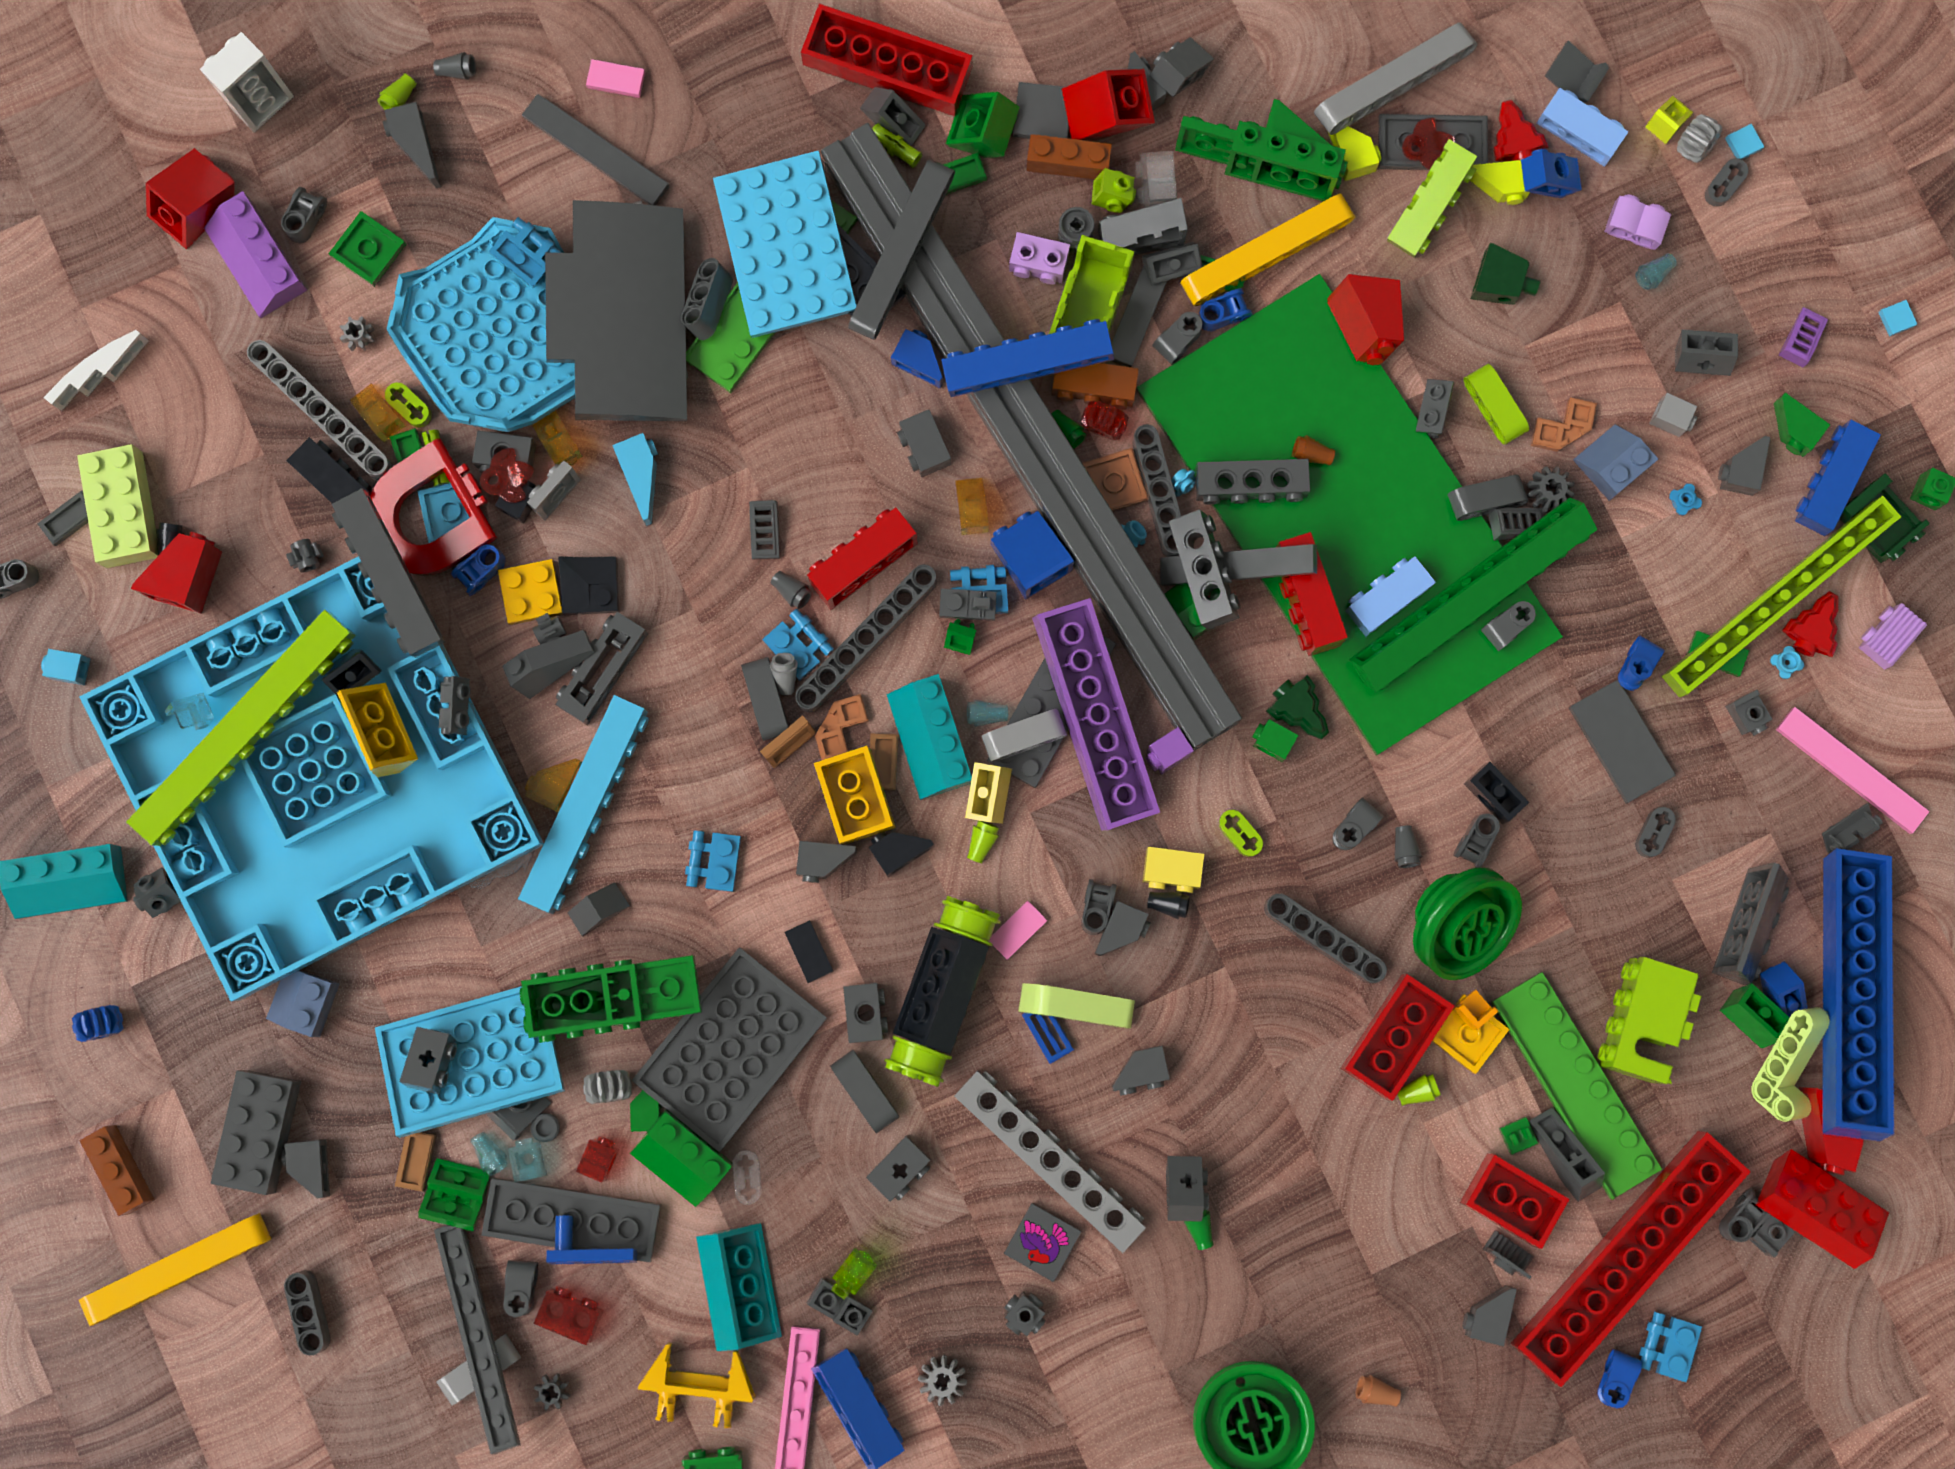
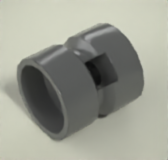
M1082 207L1067 209L1059 220V242L1070 244L1069 252L1076 253L1081 236L1093 238L1094 232L1093 216Z

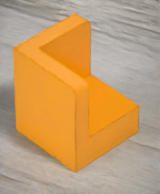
M1477 990L1470 992L1453 1008L1471 1030H1478L1499 1012L1496 1007H1490Z

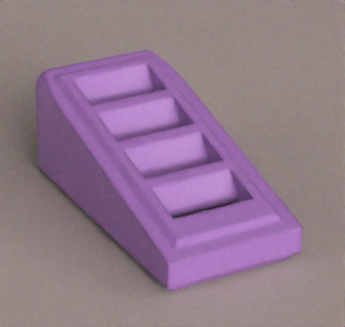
M1803 307L1779 356L1802 368L1807 365L1828 319ZM1805 317L1819 323L1818 326L1815 327L1805 322ZM1801 326L1814 332L1813 336L1800 330ZM1797 335L1809 340V344L1796 338ZM1793 344L1806 349L1805 352L1793 347Z

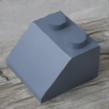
M1617 425L1612 426L1573 459L1609 501L1658 460L1657 456L1641 438Z
M302 970L296 971L280 980L266 1019L306 1036L320 1037L340 984Z

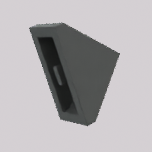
M614 882L587 895L567 913L581 936H584L630 907V905Z

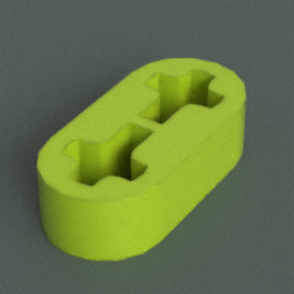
M396 382L387 387L385 390L386 401L407 422L417 428H422L429 424L432 417L431 410L406 385ZM394 392H403L402 395L407 402L403 404L400 400H395ZM413 406L418 411L422 410L423 418H414V414L409 409Z
M1228 810L1221 815L1218 822L1219 828L1240 854L1246 857H1253L1262 850L1263 840L1239 811ZM1226 816L1238 818L1239 821H1237L1236 825L1241 830L1240 833H1237L1233 827L1229 829L1225 827L1227 823ZM1244 834L1249 840L1254 838L1257 841L1254 844L1256 850H1245L1243 848L1245 841L1240 835Z

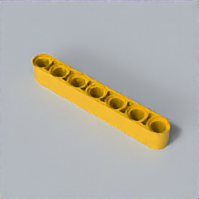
M1341 193L1189 274L1180 284L1193 306L1197 307L1226 292L1227 290H1224L1226 285L1237 286L1239 279L1241 281L1248 280L1345 227L1356 216Z
M255 1214L111 1283L78 1301L89 1326H93L271 1240V1236L261 1214Z

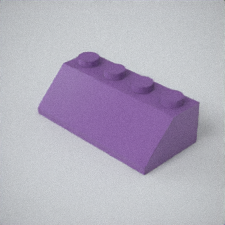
M243 191L219 205L204 229L260 318L307 291L255 205Z

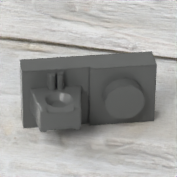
M941 588L939 618L995 621L996 592Z

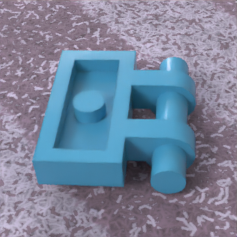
M517 217L512 224L519 231L516 237L506 230L489 250V254L533 289L545 275V261L542 260L545 257V252H562L554 246L555 243L551 239H545L535 231L536 227L530 222L526 223ZM526 239H529L539 247L535 253L523 244Z
M986 565V568L969 569V566H964L960 570H950L951 581L962 580V587L951 589L996 592L995 614L1008 613L1007 584L995 585V578L1006 577L1005 567ZM987 579V585L971 586L970 580Z
M795 609L789 615L796 623L791 629L782 621L762 640L775 655L790 653L794 656V659L798 662L796 678L801 681L820 664V661L814 654L820 649L828 656L834 651V648L828 642L829 638L824 633L820 634L811 624L812 620L807 615L804 616L798 609ZM802 632L813 641L808 647L797 637Z
M694 830L692 841H689L688 847L691 853L689 866H686L685 875H687L686 886L697 887L698 877H705L706 889L734 892L741 836L713 833L711 844L703 843L705 832ZM702 852L710 853L708 869L700 868Z
M1654 1311L1652 1321H1648L1646 1330L1649 1332L1645 1346L1641 1347L1639 1352L1642 1369L1650 1371L1652 1361L1656 1360L1659 1361L1656 1373L1687 1382L1702 1327L1671 1317L1669 1327L1667 1328L1663 1326L1665 1315ZM1660 1335L1666 1337L1662 1352L1660 1353L1656 1351Z

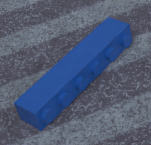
M1099 319L1086 321L1082 327L1063 326L1056 329V333L1046 335L1045 332H1038L1029 335V339L1026 340L1008 339L1001 342L1002 345L991 348L990 345H982L974 348L975 352L964 354L963 351L949 353L947 358L941 359L948 392L951 397L1114 360V354L1106 321L1100 322Z

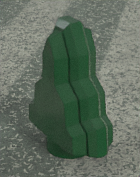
M1308 675L1295 684L1288 679L1272 693L1276 701L1268 707L1266 712L1275 721L1283 720L1290 727L1300 726L1306 734L1320 740L1329 733L1326 719L1318 710L1320 700L1314 693L1316 686Z

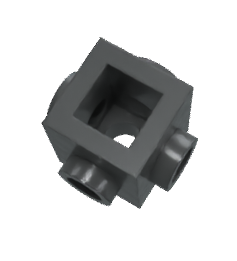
M163 867L150 875L141 877L137 883L133 884L135 892L133 901L140 911H146L152 918L169 911L174 905L181 902Z
M1022 1292L1019 1297L1014 1294L1004 1307L1007 1310L1005 1318L1008 1320L1005 1325L1018 1336L1021 1332L1026 1336L1031 1331L1036 1334L1046 1321L1042 1318L1045 1315V1310L1042 1308L1044 1303L1032 1293L1027 1296ZM1022 1311L1030 1312L1031 1317L1029 1320L1023 1321L1020 1319L1019 1315Z

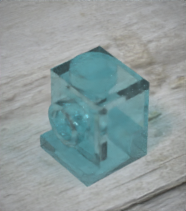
M532 1138L515 1141L516 1147L508 1149L514 1183L547 1175L540 1142L533 1143ZM527 1153L533 1156L531 1164H527L524 1161V1156Z

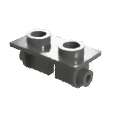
M1427 379L1416 432L1428 433L1430 438H1438L1439 434L1443 433L1454 381Z
M451 676L444 677V682H441L440 703H449V708H440L438 728H441V734L467 735V726L469 724L468 702L471 693L470 679Z
M1868 803L1854 810L1850 815L1822 833L1826 851L1830 853L1836 848L1849 850L1859 843V839L1855 836L1856 834L1865 839L1875 831H1878L1880 825L1883 824L1881 818L1878 815L1872 817Z

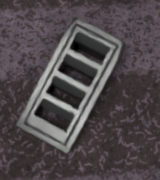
M750 501L752 560L780 559L777 501ZM757 511H771L772 515H757ZM757 522H772V526L757 527ZM757 534H773V538H757ZM773 544V549L758 550L757 545Z
M1542 508L1494 509L1489 514L1493 540L1514 539L1526 530L1523 517H1526L1529 528L1533 525L1531 516H1535L1536 522L1544 517ZM1507 518L1510 529H1506L1505 519ZM1514 518H1517L1519 529L1515 528Z

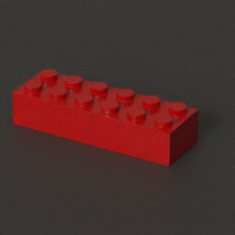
M820 3L801 50L804 66L872 89L878 87L893 90L902 99L952 116L956 115L973 68V55Z

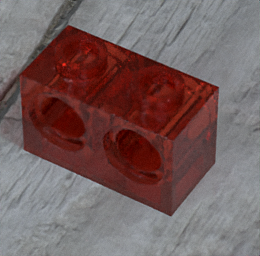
M557 1286L556 1289H549L544 1296L533 1324L587 1346L591 1343L604 1310L598 1308L599 1303L592 1299L583 1297L581 1301L571 1297L573 1292ZM553 1301H558L562 1304L563 1314L561 1316L552 1314L550 1305ZM579 1312H584L589 1316L590 1323L588 1327H582L577 1323L576 1317Z

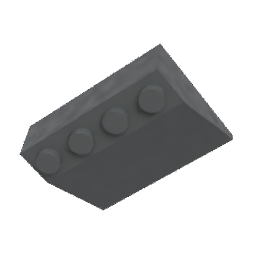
M1774 862L1748 868L1712 970L1713 974L1742 985L1751 984L1758 979L1761 972L1760 959L1762 955L1767 953L1770 946V939L1768 937L1771 928L1774 929L1779 921L1780 914L1777 911L1780 902L1783 903L1789 892V887L1786 886L1789 878L1780 864Z

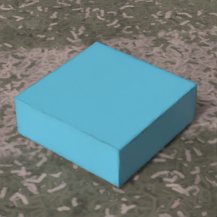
M1752 124L1729 134L1725 138L1737 159L1743 160L1764 148Z
M1907 300L1878 312L1889 337L1917 325Z

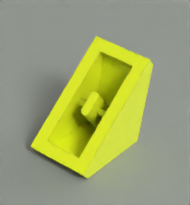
M1672 96L1656 111L1645 128L1666 144L1693 112Z

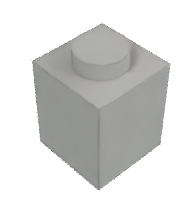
M1666 393L1659 400L1649 424L1680 437L1686 431L1690 432L1697 420V416L1694 415L1697 406Z

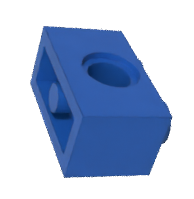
M1539 149L1533 151L1531 156L1521 160L1525 192L1563 198L1582 190L1578 158L1566 156L1565 153L1555 154L1548 152L1547 149Z

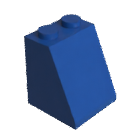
M1030 511L1024 513L1016 519L1017 523L1012 527L1003 526L992 534L994 537L991 539L992 548L1025 600L1072 572L1074 560L1039 511L1033 514Z

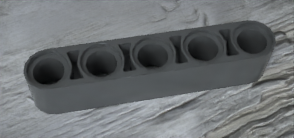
M1144 424L1139 426L1134 433L1133 449L1148 496V504L1161 550L1166 557L1179 556L1178 550H1172L1167 545V541L1174 538L1170 524L1163 523L1160 519V514L1164 512L1171 513L1174 519L1181 517L1158 431L1152 425ZM1147 434L1152 438L1153 442L1149 445H1144L1139 442L1138 437ZM1149 460H1154L1159 463L1160 468L1157 471H1150L1145 463ZM1157 486L1164 487L1167 495L1157 497L1152 489Z
M1275 894L1265 901L1264 911L1271 920L1363 982L1377 983L1385 978L1387 967L1380 958L1288 896ZM1275 899L1281 900L1285 905V910L1281 915L1275 914L1271 909V903ZM1298 915L1305 916L1308 920V927L1305 931L1297 929L1294 924L1295 918ZM1321 931L1328 932L1332 937L1331 944L1328 947L1322 946L1318 941ZM1345 947H1350L1355 952V958L1351 963L1346 962L1342 958V951ZM1369 963L1376 964L1379 969V973L1374 979L1368 977L1365 972V968Z

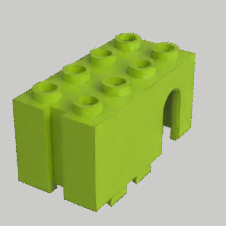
M1082 235L1076 252L1075 264L1069 272L1049 334L1056 333V329L1063 326L1077 328L1084 326L1086 321L1099 319L1100 322L1106 321L1110 335L1132 268L1135 251Z
M1646 957L1629 959V962H1625L1621 971V978L1624 980L1621 990L1618 989L1613 999V1005L1616 1008L1613 1017L1610 1016L1606 1024L1605 1032L1608 1033L1606 1043L1601 1044L1598 1052V1060H1601L1599 1066L1649 1083L1672 1084L1670 1075L1673 1066L1640 1056L1636 1052L1635 1044L1638 1040H1643L1665 1047L1666 1044L1679 1047L1681 1038L1685 1040L1690 1039L1694 1024L1687 1022L1686 1019L1689 1011L1697 1013L1701 996L1694 994L1698 974Z

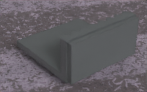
M1568 40L1545 74V77L1558 89L1571 91L1580 101L1588 102L1610 67L1607 63L1595 65Z
M546 1097L489 1112L486 1115L514 1141L519 1138L521 1132L551 1102Z
M1495 1230L1483 1247V1250L1495 1257L1493 1263L1513 1276L1516 1272L1520 1276L1531 1279L1532 1276L1526 1273L1525 1269L1533 1259V1256Z

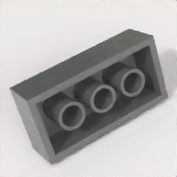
M249 1070L236 1071L210 1184L262 1195L276 1193L282 1168V1150L285 1149V1144L288 1142L301 1081Z

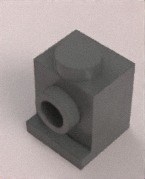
M1758 690L1750 692L1725 706L1742 735L1751 732L1755 736L1768 729L1769 727L1766 723L1772 720L1771 715L1759 697L1760 693ZM1751 709L1755 713L1756 719L1750 716Z
M1771 1215L1749 1240L1766 1256L1775 1258L1778 1255L1777 1252L1794 1235L1795 1231ZM1777 1227L1779 1233L1773 1237L1772 1230Z

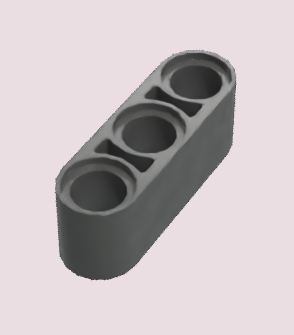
M715 258L706 259L700 264L681 315V322L699 340H706L714 334L733 282L732 275Z
M1519 475L1460 487L1448 493L1457 521L1489 515L1494 509L1517 508L1528 502Z
M766 657L741 665L763 741L776 738L789 727L770 668V661Z
M851 1050L830 1065L832 1071L876 1134L900 1117L854 1050Z
M307 1270L293 1273L285 1280L284 1291L299 1350L305 1355L313 1356L326 1350L330 1344L331 1337L315 1275ZM298 1277L303 1278L306 1282L304 1292H300L295 1286ZM305 1305L309 1306L313 1311L311 1320L305 1319L302 1315V1309ZM311 1334L318 1336L320 1340L318 1348H313L310 1345L309 1336Z

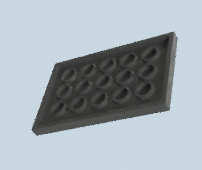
M740 947L700 995L702 1013L684 1015L631 1080L718 1152L722 1151L827 1019L826 1016Z

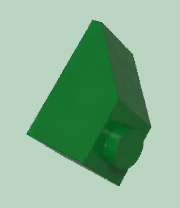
M1786 392L1774 402L1780 441L1786 445V449L1791 453L1801 455L1802 457L1813 450L1830 424Z

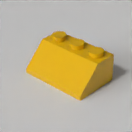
M386 682L344 689L337 692L369 769L377 778L400 773L418 760Z

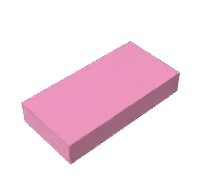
M591 59L586 86L588 89L640 98L645 70Z
M1027 901L991 936L990 942L1008 960L1047 920Z

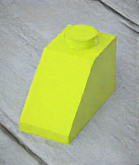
M1349 126L1333 135L1329 134L1332 146L1346 149L1343 160L1348 161L1343 177L1344 181L1376 172L1379 161H1381V153L1378 146L1373 145L1371 137Z
M1521 160L1473 165L1477 170L1470 181L1498 203L1507 202L1508 205L1520 204L1529 195L1530 192H1525Z

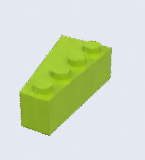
M1449 139L1444 146L1443 153L1432 165L1427 178L1419 186L1412 198V202L1406 207L1388 236L1387 241L1414 258L1418 252L1423 255L1431 243V240L1428 239L1429 234L1433 229L1438 231L1446 219L1443 212L1448 205L1453 207L1462 194L1457 191L1462 182L1464 181L1468 184L1477 169L1473 165L1477 156Z

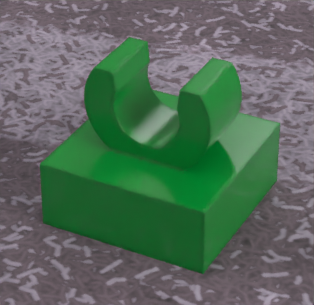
M956 619L954 623L950 622L944 648L970 655L977 630H975L974 623H971L969 627L959 625L960 619Z
M1522 1117L1498 1128L1511 1155L1538 1144L1527 1117Z

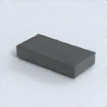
M81 490L37 523L54 546L59 545L88 523L83 491Z

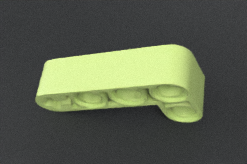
M1022 983L1018 1012L1131 1029L1135 1000L1053 986Z
M1822 1008L1801 1009L1791 1015L1752 1084L1751 1090L1755 1100L1780 1121L1787 1122L1803 1119L1811 1112L1810 1100L1795 1087V1084L1828 1029L1829 1016Z

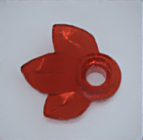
M1426 118L1419 121L1415 125L1413 134L1405 138L1402 144V151L1405 157L1412 161H1419L1426 169L1430 170L1436 159L1443 153L1447 141L1450 139L1455 142L1456 139L1448 133L1436 131L1435 118ZM1411 145L1419 146L1420 151H1413Z
M506 448L493 456L490 468L486 469L480 477V485L486 493L499 495L506 502H519L525 499V493L521 486L532 477L535 469L525 462L515 461V450L513 448ZM491 477H498V482L496 484H489V479Z

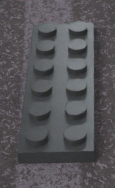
M1103 636L1110 656L1116 643ZM1044 658L1007 725L1052 709H1058L1067 733L1068 727L1046 659ZM1063 738L991 763L988 757L987 762L994 766L1011 768V775L1036 788Z
M491 1178L481 1236L555 1247L556 1216H573L572 1250L635 1249L637 1251V1261L650 1263L652 1262L661 1204Z

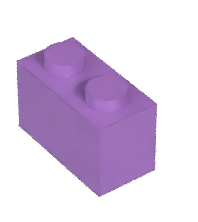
M1178 727L1148 747L1146 761L1154 772L1158 770L1162 775L1189 758L1194 750Z

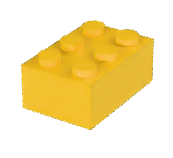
M868 746L814 763L837 838L841 845L896 828L871 749Z

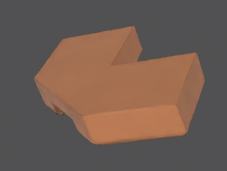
M1570 397L1563 423L1538 417L1535 422L1531 446L1558 452L1592 430L1597 403Z
M861 694L835 701L831 706L829 713L815 735L822 760L849 752L842 729L869 722Z

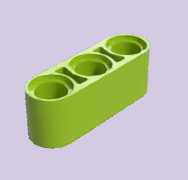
M1490 364L1484 365L1463 378L1467 391L1503 445L1529 431L1526 418Z

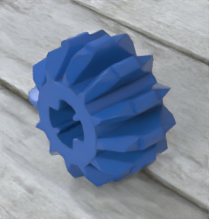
M115 1005L85 1010L75 1014L72 1018L73 1033L76 1035L77 1041L80 1042L103 1039L118 1034L124 1029L122 1013H120L119 1007Z

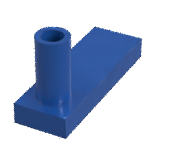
M556 1216L555 1250H547V1263L551 1265L637 1263V1251L635 1249L572 1250L573 1216Z

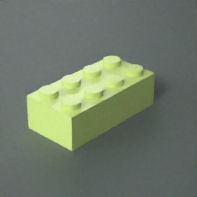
M130 444L77 455L95 562L105 568H111L157 558L156 525L143 452Z

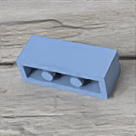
M1561 88L1558 89L1537 121L1538 125L1604 167L1629 132L1624 129L1620 122L1608 119L1595 106L1586 105L1573 92L1564 91Z
M1416 557L1409 561L1403 558L1392 567L1395 571L1387 578L1382 574L1370 584L1373 589L1365 595L1360 591L1348 601L1351 605L1346 609V612L1365 637L1436 583Z

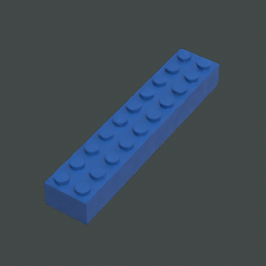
M1836 848L1823 858V1010L1829 1016V1026L1823 1036V1134L1882 1141L1894 1135L1892 856Z

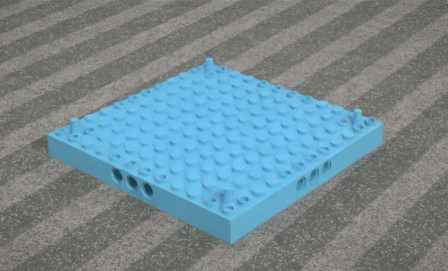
M359 556L79 697L137 811L324 609L332 613L356 635L352 639L353 645L346 653L352 649L363 650L382 670L377 676L362 686L386 682L418 760L400 773L377 778L369 769L340 698L322 681L325 675H319L312 682L314 684L312 690L303 697L300 695L293 703L295 705L293 710L286 717H280L273 724L275 728L272 733L265 739L260 738L254 745V752L247 759H241L234 766L236 770L232 776L226 781L221 780L215 786L216 792L205 803L201 801L194 809L196 813L192 819L185 824L181 823L174 830L176 832L175 837L166 845L154 846L231 1002L240 1001L544 845L470 697L468 702L469 724L467 726V735L441 734V728H438L440 708H449V703H440L441 682H444V677L460 676L443 644L416 658L409 655V653H403L397 642V639L400 638L397 629H391L384 617L387 610L383 602L378 604L371 592V588L374 585L370 577L365 579L358 567V563L361 562ZM339 653L332 662L334 663L346 653L342 655Z

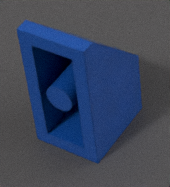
M905 329L891 356L892 365L941 388L943 384L942 374L931 342L927 339L928 336L915 329L913 332Z
M1785 961L1776 966L1769 967L1760 973L1763 993L1786 1015L1791 1017L1797 1010L1808 1009L1804 982Z

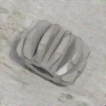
M1703 114L1697 116L1682 133V137L1678 141L1677 151L1687 160L1696 163L1702 161L1721 136L1722 126L1709 116L1707 117Z
M625 1070L599 1072L587 1075L584 1078L583 1091L586 1101L591 1104L615 1102L628 1099L631 1096L632 1083L629 1073Z
M942 1355L941 1364H938L935 1357H931L930 1361L933 1368L923 1364L922 1370L928 1375L918 1376L919 1382L928 1383L920 1388V1392L926 1393L931 1391L927 1398L929 1402H932L935 1396H939V1406H943L944 1397L946 1396L949 1403L953 1404L955 1402L953 1392L960 1397L963 1395L962 1389L956 1385H967L966 1379L957 1378L965 1373V1369L961 1367L954 1370L958 1363V1360L955 1358L951 1361L950 1365H947V1355ZM943 1373V1377L949 1376L946 1387H941V1383L939 1386L935 1383L938 1380V1374Z

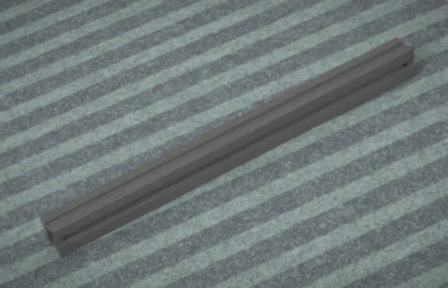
M866 123L852 131L851 135L842 141H835L823 148L821 152L825 160L824 167L881 257L912 192L869 123ZM931 225L901 287L906 292L905 298L944 359L947 358L949 353L963 351L966 354L975 352L974 348L978 346L990 345L992 348L1002 345L1001 342L1005 341L937 231ZM1030 379L966 394L1038 511L1074 560L1073 567L1175 729L1179 727L1194 751L1235 727L1242 719L1241 715Z

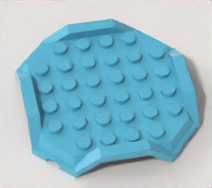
M492 217L472 240L426 268L399 274L395 290V301L393 309L390 311L387 332L429 396L449 421L510 432L536 423L574 399L575 368L574 363H546L545 275L532 289L489 254V250L506 230L514 237L519 233L512 226L513 221ZM534 225L536 227L535 231L545 239H551L555 243L554 246L564 253L551 228ZM526 239L523 243L534 253L539 249L529 239Z

